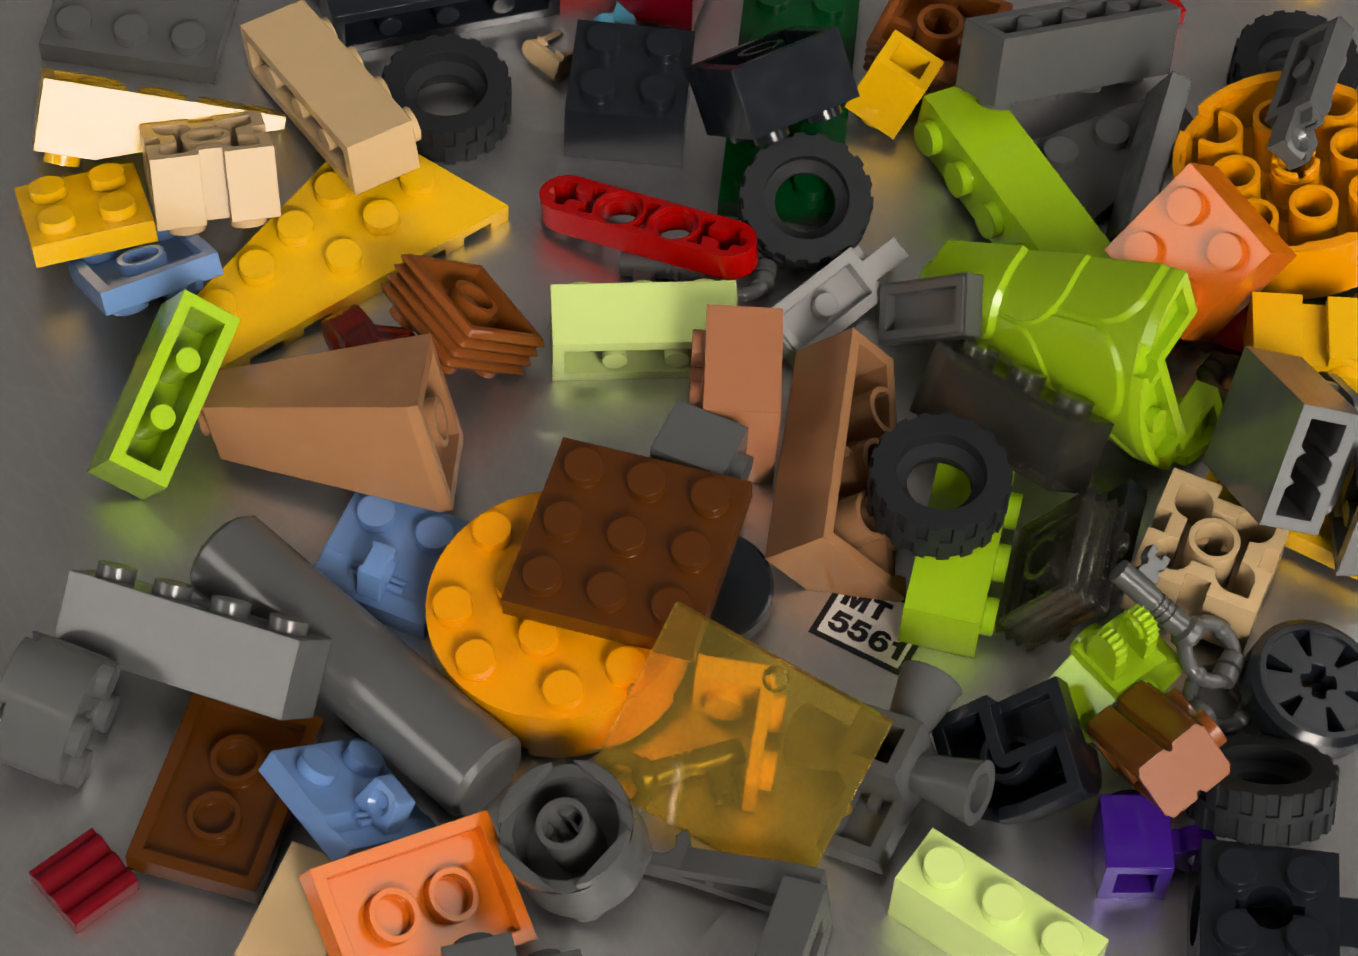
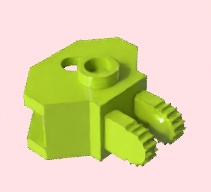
M1139 603L1132 605L1124 613L1119 614L1102 627L1095 623L1085 628L1069 647L1071 655L1050 676V678L1058 676L1068 684L1086 743L1093 742L1086 733V723L1108 705L1117 707V698L1140 680L1146 683L1150 682L1164 693L1181 675L1182 667L1178 661L1177 653L1159 636L1158 631L1160 629L1154 616L1144 606H1140Z

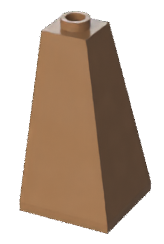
M431 333L218 370L198 416V421L205 436H212L220 459L437 512L453 510L464 434Z

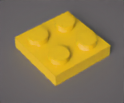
M133 162L121 165L117 163H104L93 167L89 172L61 178L58 176H44L33 180L29 185L14 188L19 213L36 268L158 241L155 221Z

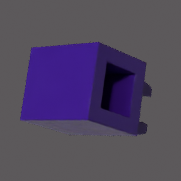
M1121 790L1111 795L1100 794L1091 824L1096 899L1164 900L1175 867L1190 872L1201 839L1217 840V836L1213 835V832L1207 829L1203 830L1197 825L1171 829L1170 816H1165L1136 790Z

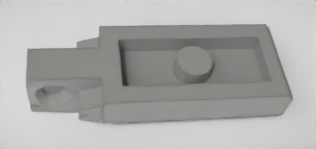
M895 237L891 238L868 257L859 245L854 249L848 248L772 307L783 308L782 356L792 369H794L797 350L842 332L880 302L881 284L887 283L883 276L909 256Z

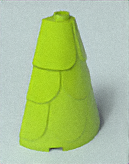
M947 240L934 260L926 263L921 270L918 279L966 272L983 275L981 338L964 340L997 367L1015 372L1052 403L1057 402L1133 458L1144 461L1159 469L1170 471L1172 463H1178L1186 467L1207 451L1223 407L1219 390L1215 386L1196 380L1185 397L1174 392L1165 361L1198 312L1187 271L1170 267L1163 263L1091 257L1084 253L1029 250L1023 245Z

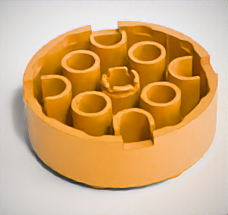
M1282 71L1258 74L1234 82L1206 98L1198 106V115L1190 122L1185 131H1179L1173 149V179L1190 162L1217 166L1297 255L1261 292L1302 294L1303 299L1334 295L1358 287V90L1339 83L1336 84L1331 98L1332 107L1324 117L1325 122L1319 128L1314 129L1318 140L1315 152L1309 163L1290 171L1279 157L1267 149L1272 128L1265 122Z
M542 491L518 496L495 505L470 521L455 535L439 557L431 574L425 603L426 623L435 669L521 741V747L528 748L529 755L552 758L579 757L595 754L606 747H616L641 734L654 724L675 701V692L680 686L688 667L691 668L692 660L503 614L501 597Z

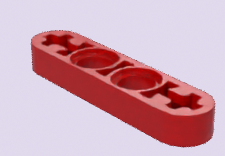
M557 176L544 183L539 191L542 222L548 229L720 279L732 280L742 278L756 269L758 264L756 231L742 221L580 176ZM617 215H631L635 217L627 223L616 224L606 221L610 217ZM671 230L689 232L687 236L677 239H668L661 236L663 233Z

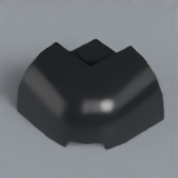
M1054 676L999 702L988 695L982 696L947 712L931 732L938 755L990 760L993 762L995 767V783L990 802L981 817L982 820L1002 824L1037 821L1097 795L1102 788V770L1097 749L1086 743L1068 684L1058 676Z

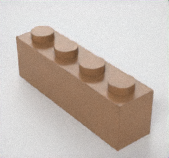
M854 327L796 351L764 559L806 590L901 602L906 599L907 592L906 577L895 575L894 552L900 549L890 543L891 540L885 534L881 535L875 528V520L873 516L869 517L866 507L868 499L866 488L871 455L874 447L878 448L880 437L887 430L889 432L893 430L897 423L894 360Z

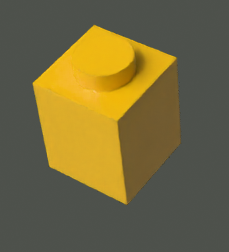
M895 29L857 86L860 96L848 101L844 107L860 117L868 126L878 129L894 139L932 83L944 61Z

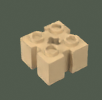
M260 111L212 116V121L189 123L188 119L139 125L147 195L151 209L153 208V216L158 232L169 230L170 234L176 236L194 235L206 229L207 220L229 218L230 225L235 228H254L265 224L267 218L281 216L274 144L269 132H266V125Z
M1174 468L1157 506L1152 526L1148 527L1132 565L1134 567L1141 565L1140 556L1145 547L1154 544L1159 549L1156 554L1157 557L1166 555L1170 559L1166 569L1158 573L1159 579L1156 587L1189 616L1208 614L1227 621L1240 642L1241 653L1243 654L1291 530L1260 525L1244 507L1219 499L1222 485ZM1124 593L1120 608L1126 610L1134 604L1137 605ZM1204 630L1201 639L1224 647L1222 641L1216 638L1213 632Z

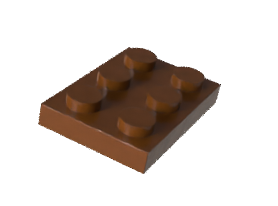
M192 693L125 855L127 868L258 904L293 815L258 770L271 751L321 743L325 732L324 718L313 715V718L278 720Z

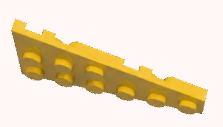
M418 154L419 168L357 195L352 192L326 161L281 207V216L272 217L222 268L224 274L212 278L197 294V296L241 318L219 370L250 365L252 357L281 342L284 346H287L305 336L304 328L329 315L332 319H335L382 292L380 283L389 282L387 274L396 273L394 264L403 263L402 254L432 257L442 252L447 256L464 246L465 237L485 226H488L490 230L495 229L509 221V205Z

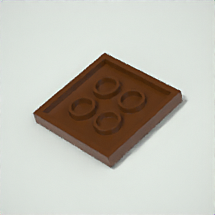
M563 437L501 597L503 614L696 661L753 496L752 481Z

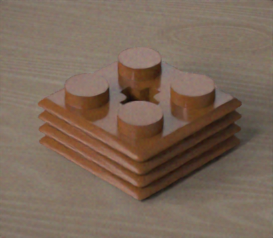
M889 0L866 42L867 48L865 50L866 55L863 68L868 71L896 29L944 61V64L926 92L933 93L956 85L965 18L1012 11L1014 6L1012 3L1004 0Z
M414 254L401 255L403 263L394 264L396 273H388L389 282L380 283L382 292L393 304L389 312L392 318L405 329L416 332L417 335L431 333L444 373L454 374L457 369L472 370L487 379H493L497 373L514 376L524 375L522 366H531L529 357H537L536 348L545 347L543 338L482 265Z

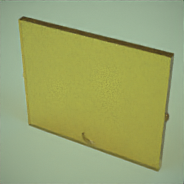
M678 601L675 603L638 678L635 683H631L626 690L628 697L594 763L605 768L619 781L634 805L681 831L687 829L689 836L718 852L798 863L817 868L843 817L851 814L853 810L851 802L895 720Z

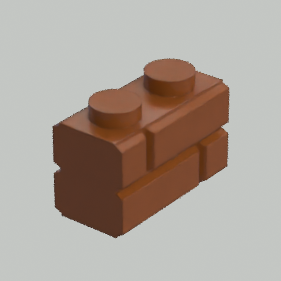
M1140 680L1117 698V707L1108 705L1086 723V733L1112 770L1165 816L1175 818L1198 799L1197 792L1199 790L1208 792L1230 774L1231 764L1220 750V747L1227 742L1225 735L1204 710L1200 709L1198 712H1195L1185 697L1174 687L1164 694L1150 682L1146 683Z

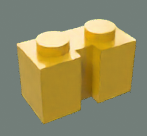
M1252 291L1243 326L1244 347L1246 345L1302 357L1317 372L1324 371L1337 374L1358 393V298L1327 296L1325 305L1303 304L1302 294Z

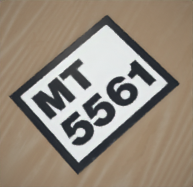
M832 593L808 631L898 676L902 663L911 660L919 647L918 645L897 641L905 600L892 602Z

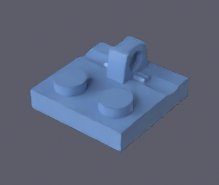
M169 230L157 231V242L66 261L72 281L106 316L112 314L115 316H128L138 313L149 305L148 301L162 296L167 301L184 289L197 295L204 288L203 281L218 277L224 273L218 252L198 234L176 236L170 234Z
M355 492L314 566L382 624L424 640L428 634L425 603L431 574L446 546L469 522L443 512Z
M362 737L274 750L269 753L258 770L331 861L437 826L429 816L419 809L412 795L384 763L382 754Z

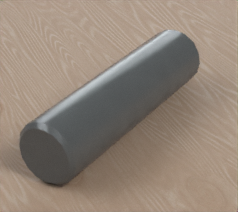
M255 515L236 517L226 522L212 533L201 546L194 558L190 571V584L194 586V592L208 602H211L212 595L228 596L252 604L250 614L267 620L270 613H282L305 619L310 622L309 633L332 639L318 700L369 744L373 745L385 758L451 815L460 818L481 811L507 786L521 760V741Z

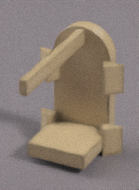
M557 30L542 37L538 36L537 39L531 38L524 41L522 51L525 58L557 84L562 79L561 75L570 72L573 49L564 53L556 49V53L547 48L549 45L547 41L563 35L562 31Z

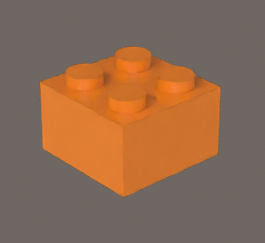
M1192 162L1104 249L1112 259L1163 263L1167 266L1187 271L1198 312L1180 338L1190 341H1211L1249 304L1252 291L1261 292L1297 256L1217 166Z

